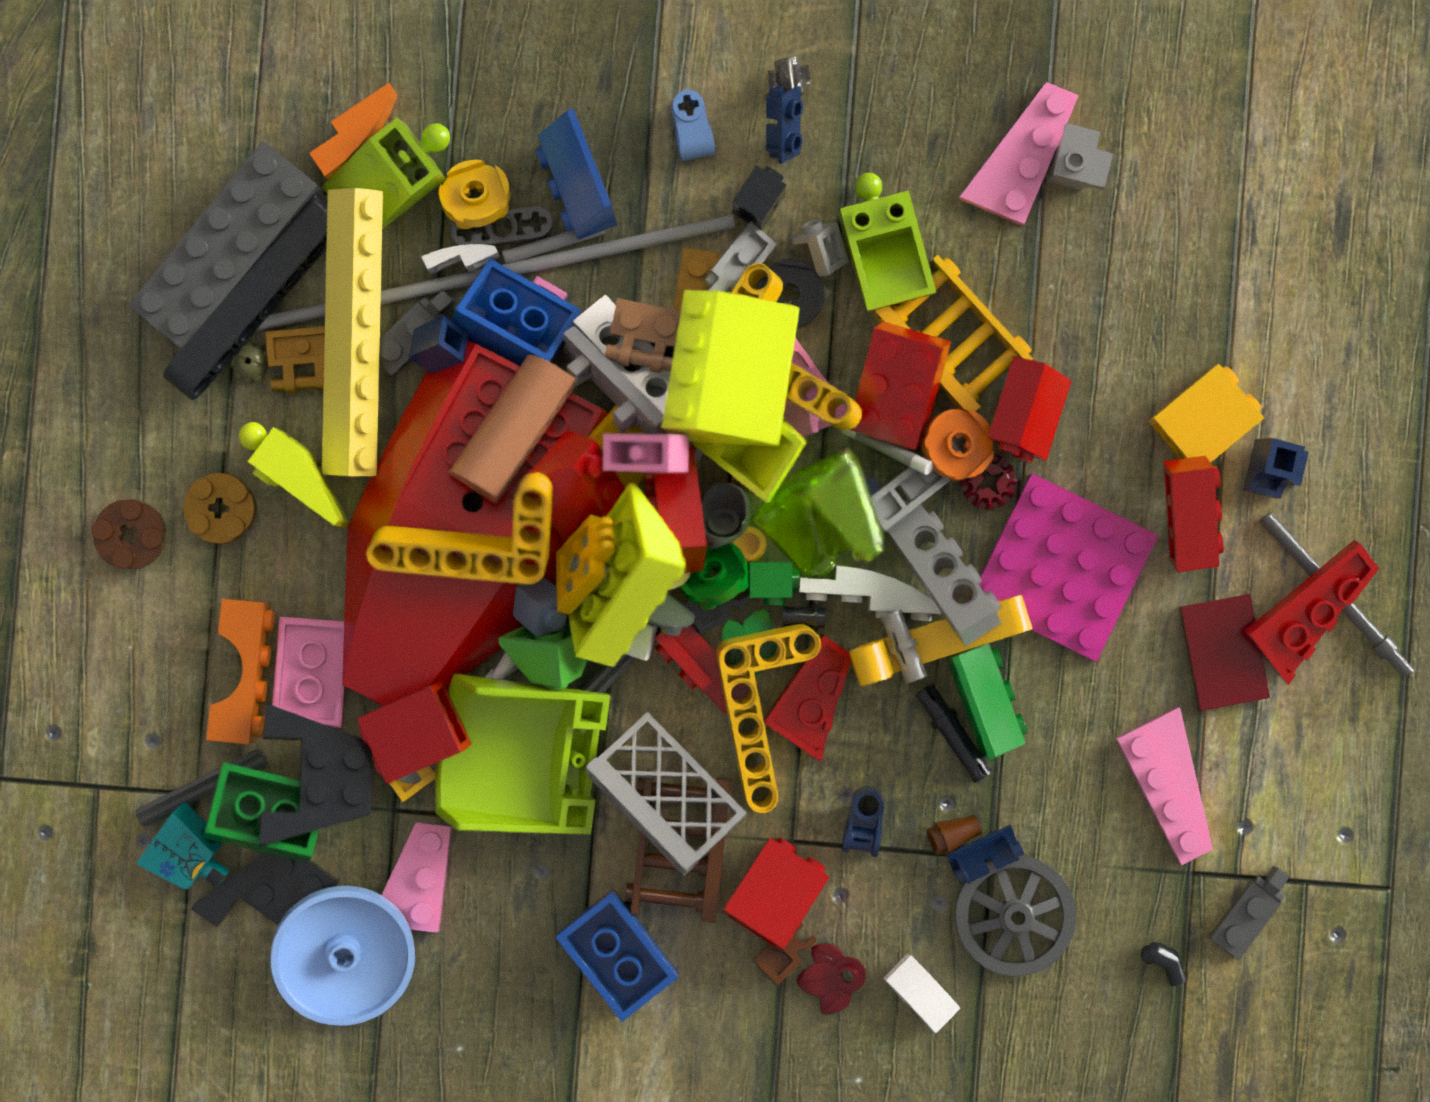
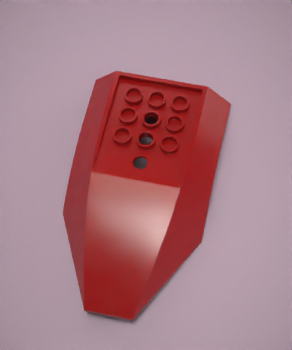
M467 342L462 363L433 374L428 371L426 372L377 464V475L371 476L347 528L342 685L382 706L440 680H443L445 687L448 688L454 673L466 675L502 649L499 645V637L524 625L513 617L516 585H520V583L376 569L369 563L366 555L375 532L383 526H397L513 537L514 505L521 480L566 430L588 437L608 415L604 409L571 393L498 503L495 504L448 474L520 367L475 343ZM528 491L525 492V493L527 494V496H529L530 498H532V496L530 495V493H529ZM475 492L483 498V506L479 511L468 512L463 508L462 499L466 494ZM534 525L524 526L529 532L535 533L540 531ZM550 526L549 557L541 579L546 578L555 585L557 581L556 552L563 544ZM379 545L384 551L393 552L392 548L388 545ZM415 548L419 554L429 555L425 549ZM451 552L456 558H466L461 552ZM492 554V555H487V557H488L491 561H494V562H501V561H502V560H501L498 556H496V555H493V554ZM523 559L528 565L538 564L534 559Z

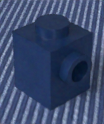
M442 315L414 329L408 358L431 374L455 366L464 360L469 333Z

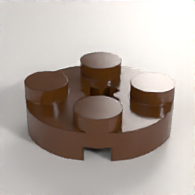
M134 499L115 501L105 507L91 528L94 545L98 554L105 562L119 569L144 568L159 557L164 547L162 545L164 543V534L166 535V526L163 518L151 505ZM125 526L128 528L136 527L138 530L134 535L136 541L133 544L130 541L123 542L121 538L124 534L122 529Z

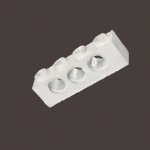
M606 294L573 320L574 326L604 356L607 346L602 344L601 341L607 336H615L610 334L616 307ZM615 336L619 339L615 346L621 347L624 337ZM635 340V350L653 353L654 347L649 342ZM608 359L664 414L670 371L662 370L661 373L650 371V367L642 366L640 370L630 372L623 365H619L617 360ZM654 386H659L666 392L663 396L655 398L651 397L647 391Z

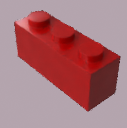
M1206 456L1163 461L1170 562L1177 573L1219 567V554L1224 552V543L1221 533H1218L1217 521L1222 520L1221 504L1219 500H1216L1215 488H1220L1218 468L1213 467Z

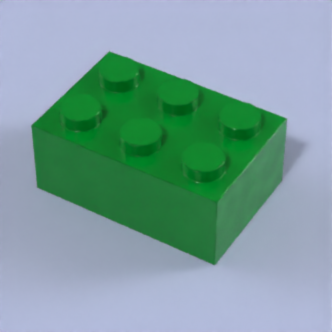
M223 762L219 771L203 839L308 863L313 856L319 830L292 839L289 838L275 842L268 846H259L260 813H298L300 780Z

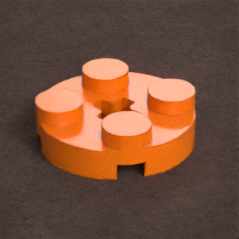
M967 409L947 410L936 416L927 426L924 438L921 441V450L925 454V458L933 462V470L940 476L954 482L970 479L982 473L993 459V443L988 438L991 426L975 411ZM952 437L956 439L963 437L966 442L963 444V447L966 451L964 454L961 451L955 452L953 450Z

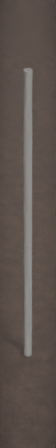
M733 215L502 265L522 275L735 229ZM482 269L382 290L380 305L435 294L442 290L448 291L471 286ZM325 303L271 314L256 332L324 318Z

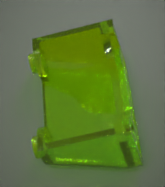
M849 448L840 450L797 470L777 489L769 503L765 502L751 517L806 578L820 574L822 577L827 575L837 565L838 562L835 558L839 554L854 550L852 557L856 561L865 559L868 562L875 558L883 549L880 543L883 541L884 535L859 459Z

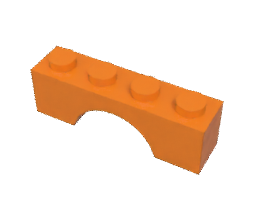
M222 598L218 634L228 639L236 647L242 660L243 669L242 677L236 690L226 699L210 705L206 740L249 745L256 743V737H261L263 716L258 715L260 702L265 701L267 694V681H262L264 667L269 666L271 658V646L266 645L268 631H273L275 612L270 610L271 603Z

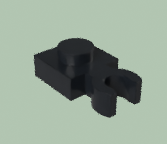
M749 596L744 597L742 600H735L733 598L717 605L711 610H703L698 604L691 601L685 604L693 611L695 615L694 623L702 635L732 618L727 608L730 606L742 607L750 601Z

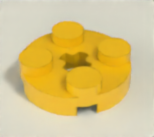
M482 160L461 162L446 173L447 179L443 185L440 184L439 198L442 209L446 216L454 221L460 229L486 226L499 218H503L509 211L508 204L511 192L505 173L496 165L495 168L485 165V162ZM476 188L478 192H483L478 198H468L471 189Z

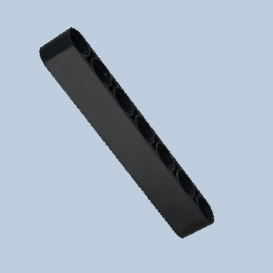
M317 193L307 202L164 371V378L190 400L201 396L327 249L328 197L323 193Z

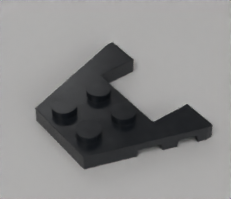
M265 705L263 739L301 741L298 813L261 812L259 846H268L285 839H292L319 829L329 828L369 816L371 814L372 751L369 745L356 736L273 705Z
M263 853L196 902L191 910L215 927H218L238 898H241L279 925L284 915L298 901L318 890L338 886L339 880L311 860L307 863Z

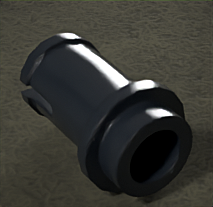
M815 604V607L783 606V627L805 624L814 629V632H818V629H825V608L818 607V604Z

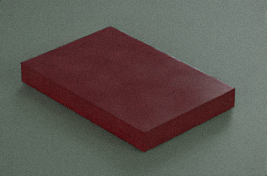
M1251 594L1180 606L1179 611L1198 710L1203 711L1270 698L1262 653L1245 632L1256 621Z

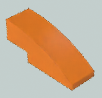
M390 83L332 120L331 123L338 134L309 152L327 180L368 139L383 128L398 97Z

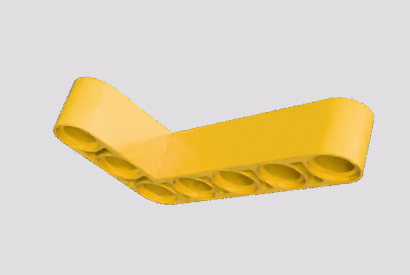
M754 263L743 272L731 294L777 302L783 290V283L781 278L765 264ZM768 277L765 287L757 290L758 282L762 278ZM791 363L786 394L787 400L839 430H851L857 426L861 419V409L854 400L842 391ZM813 387H818L816 397L811 401H806L807 392ZM847 404L845 415L835 419V411L838 406Z
M530 473L521 480L514 505L513 537L383 526L375 532L366 553L367 560L374 568L382 571L534 584L543 577L549 557L552 484L546 476L539 473ZM535 491L542 498L532 499L525 492ZM534 525L540 531L535 533L529 532L524 526ZM379 545H388L392 548L393 552L384 551ZM415 548H423L428 551L429 555H421ZM451 552H461L466 558H456ZM492 554H493V555H496V556H498L502 561H501V562L491 561V560L487 557V555H492ZM531 558L537 561L538 564L528 565L523 559Z
M1022 595L999 601L1001 609L997 612L1002 624L966 647L946 619L910 629L909 632L912 639L916 638L918 643L915 647L921 663L931 662L1033 629ZM889 637L860 645L849 651L860 686L884 680L896 672L902 671L895 654L891 655L889 648L892 646Z
M796 624L729 638L722 641L716 649V661L742 792L749 807L757 813H767L773 810L778 802V791L754 672L813 659L820 651L821 641L819 636L805 624ZM801 634H809L811 636L810 646L805 650H796L794 647L795 639ZM767 641L775 642L777 645L775 654L769 658L761 657L759 654L761 645ZM731 649L742 651V658L735 665H728L724 662L725 654ZM739 683L747 684L749 692L744 698L734 699L731 697V691L735 685ZM745 718H752L756 721L755 728L749 733L738 731L739 723ZM753 752L762 754V761L758 766L748 767L745 765V759L749 754ZM758 787H766L769 789V794L765 800L755 801L752 799L753 791Z

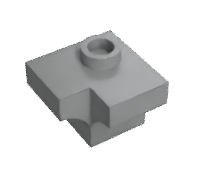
M1066 123L1054 154L1047 182L1080 191L1083 188L1103 190L1106 185L1113 153L1096 149L1101 132Z

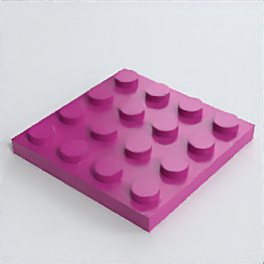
M1031 473L980 575L982 582L978 585L984 593L990 590L998 602L1022 595L1033 628L1031 631L1097 662L1158 535Z

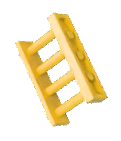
M937 255L930 263L936 271L932 275L935 289L937 290L946 282L960 298L927 326L922 333L935 337L939 336L968 308L983 322L976 331L947 356L939 389L957 409H967L976 412L981 407L976 402L979 399L978 394L1011 365L1013 356L1033 360L1029 355L1032 350L1020 336L1017 335L1014 338L958 277L961 273L958 267L949 258L946 257L943 260ZM929 296L902 302L898 306L893 305L892 307L887 306L877 309L873 316L880 324L888 322L910 329L905 324L908 321L907 316ZM994 334L1007 350L971 383L967 384L965 382L961 385L953 376L956 372L955 368Z

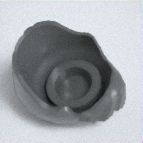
M721 482L707 488L702 497L701 506L706 543H708L711 549H715L734 542L744 534L751 521L752 509L746 492L735 484Z

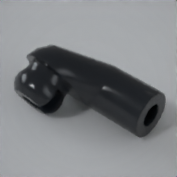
M1152 942L1150 945L1143 946L1141 950L1142 960L1146 964L1154 963L1165 968L1170 986L1187 982L1179 954L1175 949L1160 942Z

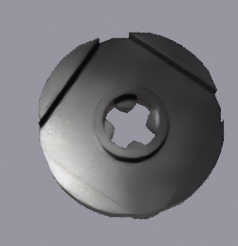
M781 259L774 262V264L768 267L781 278L783 283L782 291L786 290L787 285L794 286V292L799 293V299H793L791 304H787L799 308L797 329L809 325L821 311L824 302L825 292L821 279L813 268L804 261ZM764 277L758 282L757 290L765 287L768 277ZM783 297L778 298L777 303L786 304Z

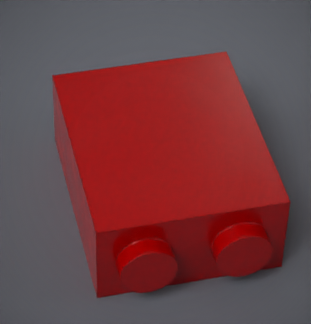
M1013 356L988 438L1000 444L998 450L1012 454L1014 459L1027 463H1032L1034 458L1047 461L1072 380L1046 363Z
M443 680L357 718L359 734L362 740L369 745L374 755L375 769L380 776L384 777L386 784L456 755L472 745Z
M778 837L776 841L769 838L721 913L781 952L790 941L830 877L823 873L826 868L821 863L810 857L805 861L794 853L796 848L792 844Z

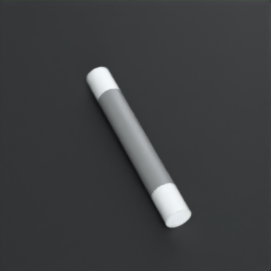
M851 430L842 431L843 434L925 475H928L933 469V462L897 444Z

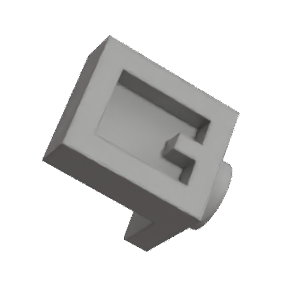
M813 220L801 226L802 231L791 237L793 244L808 243L818 276L830 275L849 262L837 223L822 224V220Z

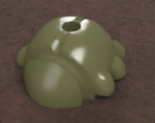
M247 341L246 345L230 361V366L235 372V379L240 380L244 378L246 384H250L252 380L256 383L262 381V376L267 372L268 358L267 350L263 351L264 346L261 343L254 346L253 341ZM247 358L251 359L250 364H246Z

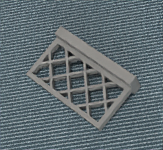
M648 712L598 758L595 757L585 768V775L683 876L747 814ZM646 724L657 734V747L636 746V734ZM632 738V746H624ZM661 739H662L669 747H661ZM616 752H632L631 771H616L608 760ZM636 752L657 753V772L636 771ZM661 753H676L682 759V772H661ZM686 764L694 773L686 772ZM623 777H631V785ZM635 777L656 778V797L641 796L635 790ZM661 778H682L681 797H660ZM686 778L701 779L707 785V798L686 797ZM711 790H712L719 798H711ZM647 802L656 803V811ZM660 803H681V822H666L660 816ZM686 803L707 804L706 823L685 822ZM711 804H726L735 815L727 823H711ZM673 828H681V837ZM685 828L706 829V843L697 852L685 842ZM711 829H720L711 837Z

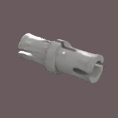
M902 609L886 614L880 617L892 646L889 648L891 655L895 654L905 683L908 684L926 677L927 673L915 647L918 645L916 638L912 639L902 614Z

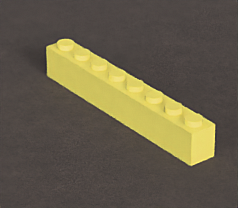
M361 188L328 190L322 475H377L383 191Z

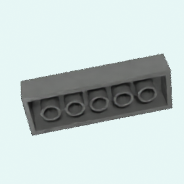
M262 141L128 306L182 349L307 202L317 193L321 192L324 194V191L282 155Z

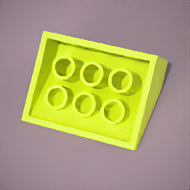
M684 290L662 428L670 435H689V442L779 446L799 308L797 306L721 291Z
M630 482L606 516L614 520L613 543L615 545V552L605 562L608 568L606 578L602 584L598 585L588 595L584 603H581L568 615L576 657L614 667L621 656L628 652L633 639L640 630L646 627L650 615L658 605L663 603L666 593L675 580L680 579L685 568L679 542L637 485Z

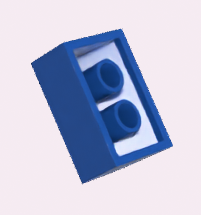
M574 109L567 110L537 135L541 147L535 150L542 168L550 167L554 178L547 181L554 199L562 198L566 210L560 212L567 232L574 230L578 240L614 227L617 225L575 111Z
M489 258L455 309L452 321L469 333L468 341L478 344L521 366L527 355H535L554 364L565 344L563 333L574 326L573 320L581 314L582 310Z

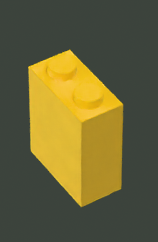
M1217 364L1206 371L1147 421L1179 459L1206 456L1211 463L1262 421L1264 417L1259 412L1262 409L1259 402L1251 394L1245 395L1237 386L1239 379L1235 373L1227 366L1222 368L1220 364Z

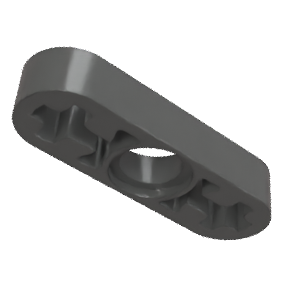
M541 206L509 209L506 216L503 217L512 223V231L507 237L501 238L494 235L492 227L495 222L486 225V231L490 237L489 240H483V233L472 235V241L466 242L463 236H458V232H462L464 229L457 227L455 222L451 228V235L457 245L484 244L501 246L544 239L551 234L553 219L549 211ZM539 214L541 220H547V224L541 225V231L535 232L533 226L522 227L525 234L518 235L519 226L515 219L516 216H521L522 223L533 221V215ZM471 227L473 230L483 229V227Z

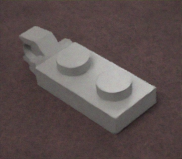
M750 221L707 273L708 276L704 282L709 288L706 291L731 293L746 268L754 263H763L777 243Z

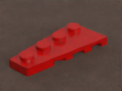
M1353 540L1245 630L1246 634L1285 683L1290 684L1296 676L1294 671L1304 659L1308 661L1315 652L1316 648L1314 646L1326 630L1330 632L1338 622L1337 616L1346 605H1351L1379 568L1361 543Z

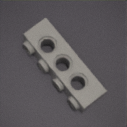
M920 504L886 531L891 542L966 647L1002 624L997 612L1001 609V606L990 590L984 593L978 585L982 582V579L971 563L967 566L963 564L959 558L963 553L952 537L946 540L941 530L944 529V526L935 512L927 513ZM926 542L934 543L928 550L919 549ZM943 569H954L953 572L946 577L938 576L939 572ZM961 596H973L968 603H957Z

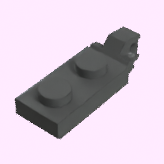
M444 290L430 302L424 297L380 338L379 364L392 377L398 374L411 361L408 356L414 329L442 316L455 303Z
M1273 866L1264 880L1257 876L1253 882L1249 881L1208 938L1240 960L1280 906V902L1285 896L1280 890L1290 876L1280 868Z

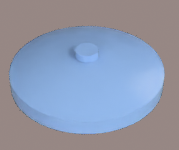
M357 886L328 887L302 898L288 910L280 921L271 946L272 975L283 999L304 1017L327 1025L343 1026L358 1024L384 1013L398 1001L406 990L415 964L413 935L404 915L384 896Z

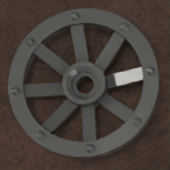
M1027 855L1018 856V861H1014L996 870L992 860L987 862L986 865L990 873L972 881L970 884H967L965 881L959 890L955 904V925L965 949L983 967L1007 976L1034 974L1056 962L1070 944L1076 924L1075 903L1065 880L1048 864ZM1008 868L1031 870L1020 898H1017L1006 871ZM993 873H996L1005 898L1003 903L977 890L980 883ZM1043 876L1051 883L1058 895L1030 905L1039 880ZM971 899L997 912L998 917L969 924L968 910ZM1061 906L1062 920L1059 931L1035 920L1036 916ZM1016 911L1023 913V918L1018 923H1014L1011 920L1012 914ZM1004 928L989 954L979 947L972 936ZM1029 930L1054 941L1046 951L1035 957L1028 935ZM1017 935L1024 961L1008 962L1000 960L1013 936Z

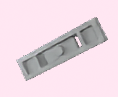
M575 326L563 333L565 341L564 353L572 360L567 366V373L576 378L575 386L590 378L619 407L613 412V424L621 432L636 424L646 435H667V432L662 428L664 414Z
M952 437L953 450L955 452L961 451L964 454L966 451L963 447V444L966 442L963 437L958 439ZM908 467L860 505L879 531L883 533L950 480L940 476L933 469L928 475H925ZM898 486L908 498V501L902 500L896 492Z

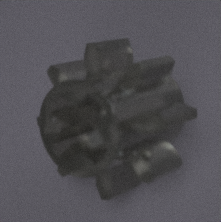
M798 57L776 60L774 62L775 70H769L767 74L769 88L771 86H782L784 92H787L796 86H801V96L804 95V86H810L811 82L809 65L801 66L800 58Z

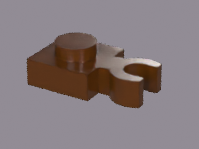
M800 923L784 950L780 952L768 944L752 959L754 964L775 986H778L803 961L796 953L799 950L810 948L816 941L814 936H811L805 943L797 940L796 933L802 928V923Z

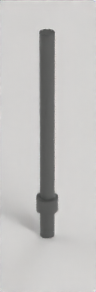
M1271 512L1260 520L1310 576L1321 567ZM1354 602L1344 607L1342 612L1374 645L1372 650L1381 659L1385 658L1403 678L1413 672L1414 668L1397 651L1398 645L1389 635L1384 636Z

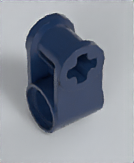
M863 786L858 788L852 795L848 820H846L842 852H848L851 849L869 852L871 857L878 856L882 834L881 825L884 801L880 793L873 787ZM866 795H871L877 799L876 808L869 813L858 809L859 800Z

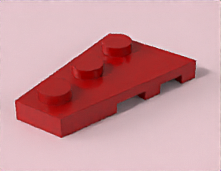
M823 634L819 637L821 641L819 653L813 659L801 663L763 718L766 725L820 762L824 754L823 748L828 732L833 724V715L839 696H841L851 663L849 652Z

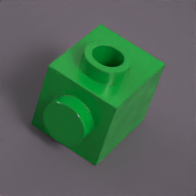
M792 562L749 563V598H764V605H785V598H793V591H799V570H792Z

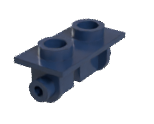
M771 86L769 93L766 94V118L777 120V124L769 123L766 125V150L769 151L770 157L779 158L780 164L799 155L802 147L803 138L800 133V121L803 111L801 86H796L787 92H784L782 86Z
M1008 825L1000 830L992 831L987 836L968 845H963L946 856L958 882L961 884L966 881L967 884H970L972 881L990 873L986 865L987 862L992 860L996 870L1014 861H1018V856L1023 855L1024 851L1019 841L1016 840L1011 825Z

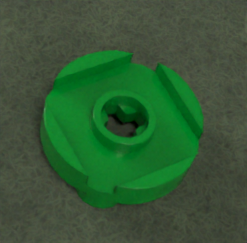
M707 543L704 571L690 573V577L680 586L686 598L692 603L698 604L703 610L714 609L717 605L733 599L749 587L748 563L742 551L734 544L730 543V546L724 545L711 549ZM715 569L716 572H719L716 576L709 578L710 571Z

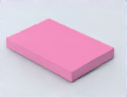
M279 617L272 698L273 706L329 727H343L346 687L342 685L344 621Z

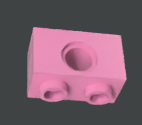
M603 434V470L688 472L689 435Z

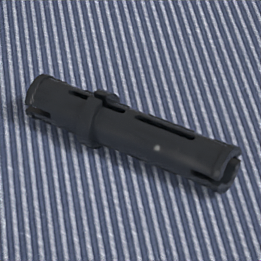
M931 683L924 687L923 691L917 692L915 697L918 698L931 717L932 721L930 724L934 729H939L972 778L973 783L984 779L985 774L988 776L993 770L988 766L955 717L957 715L955 709L948 707L936 689L935 684Z

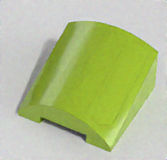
M454 673L448 693L472 745L462 752L436 763L435 813L457 830L591 835L596 800L590 797L592 781L585 775V768L596 757L600 730H606L610 695L568 688L549 690L545 685Z

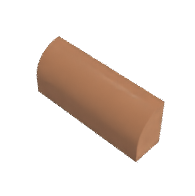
M527 355L448 474L497 504L575 388L576 378L543 358Z

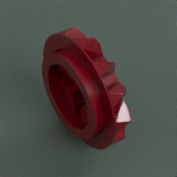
M994 454L991 463L984 472H987L990 476L1002 474L998 478L999 480L994 483L997 495L989 487L976 490L975 487L979 486L980 482L984 480L983 472L970 479L960 480L961 490L965 498L972 505L980 509L992 510L1004 506L1014 496L1017 478L1014 467L1004 457Z

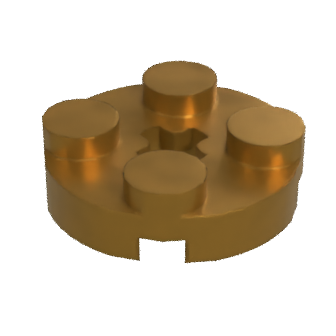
M225 473L208 474L192 483L184 500V517L189 530L202 540L217 544L230 543L237 540L238 537L242 536L253 525L256 517L255 497L247 485L235 476ZM223 498V504L229 506V511L222 513L221 518L218 519L216 518V513L211 511V505L216 504L217 499Z

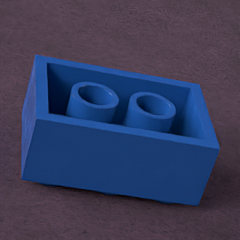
M614 888L559 930L555 937L621 1022L660 993L679 976L678 969L638 918L631 914V909L625 904Z

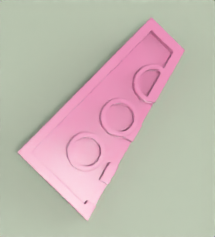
M1046 82L961 194L959 200L1023 226L1061 139L1064 126L1069 120L1079 95Z
M1175 707L1116 737L1115 740L1178 863L1184 865L1213 850L1180 707Z

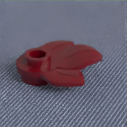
M828 943L817 944L811 947L815 964L810 965L801 972L797 979V985L808 994L820 996L821 1013L834 1014L846 1008L851 1001L852 992L859 990L866 980V969L858 959L850 956L845 957L837 946ZM843 970L852 972V981H847L843 978Z

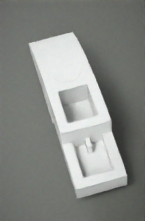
M835 566L834 580L799 578L798 592L806 593V600L827 601V594L841 595V602L862 603V596H868V610L876 611L875 618H880L902 609V612L911 613V620L932 621V614H941L934 601L925 594L895 578L877 572L853 567Z

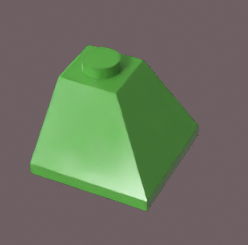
M568 621L566 629L537 637L525 626L499 637V645L531 683L546 685V688L549 690L566 688L568 683L582 676L587 663V659L576 657L570 623Z

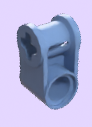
M693 90L679 92L673 101L672 116L681 162L716 155L711 126L708 124L702 96ZM684 101H689L690 106H696L693 110V115L687 116L686 111H679Z

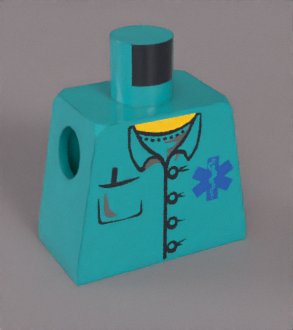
M185 802L169 816L136 863L140 867L182 889H189L200 876L215 887H218L230 871L214 859L224 843L202 838L206 822Z

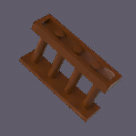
M639 777L637 792L641 796H656V782H653V778ZM717 777L716 782L730 795L731 778ZM661 783L660 797H681L682 785ZM686 785V797L707 798V788ZM711 790V798H719V797ZM711 804V806H714L711 823H727L728 806L726 804ZM664 819L666 822H681L680 820ZM673 828L678 835H681V828ZM685 828V835L703 837V841H706V829ZM711 829V837L720 829ZM639 831L634 883H627L625 904L631 905V914L638 915L639 903L645 902L696 908L695 912H702V922L716 923L725 836L709 850L708 856L704 855L689 871L698 872L699 876L706 877L705 891L698 890L697 894L641 888L643 867L677 869L663 854L646 853L647 838Z

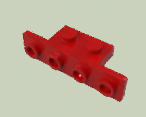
M692 625L682 628L679 636H670L661 631L654 638L659 643L654 649L668 664L674 659L683 669L678 674L692 690L698 686L727 715L714 649ZM739 683L733 687L731 697L742 699L748 694L749 688L746 684Z

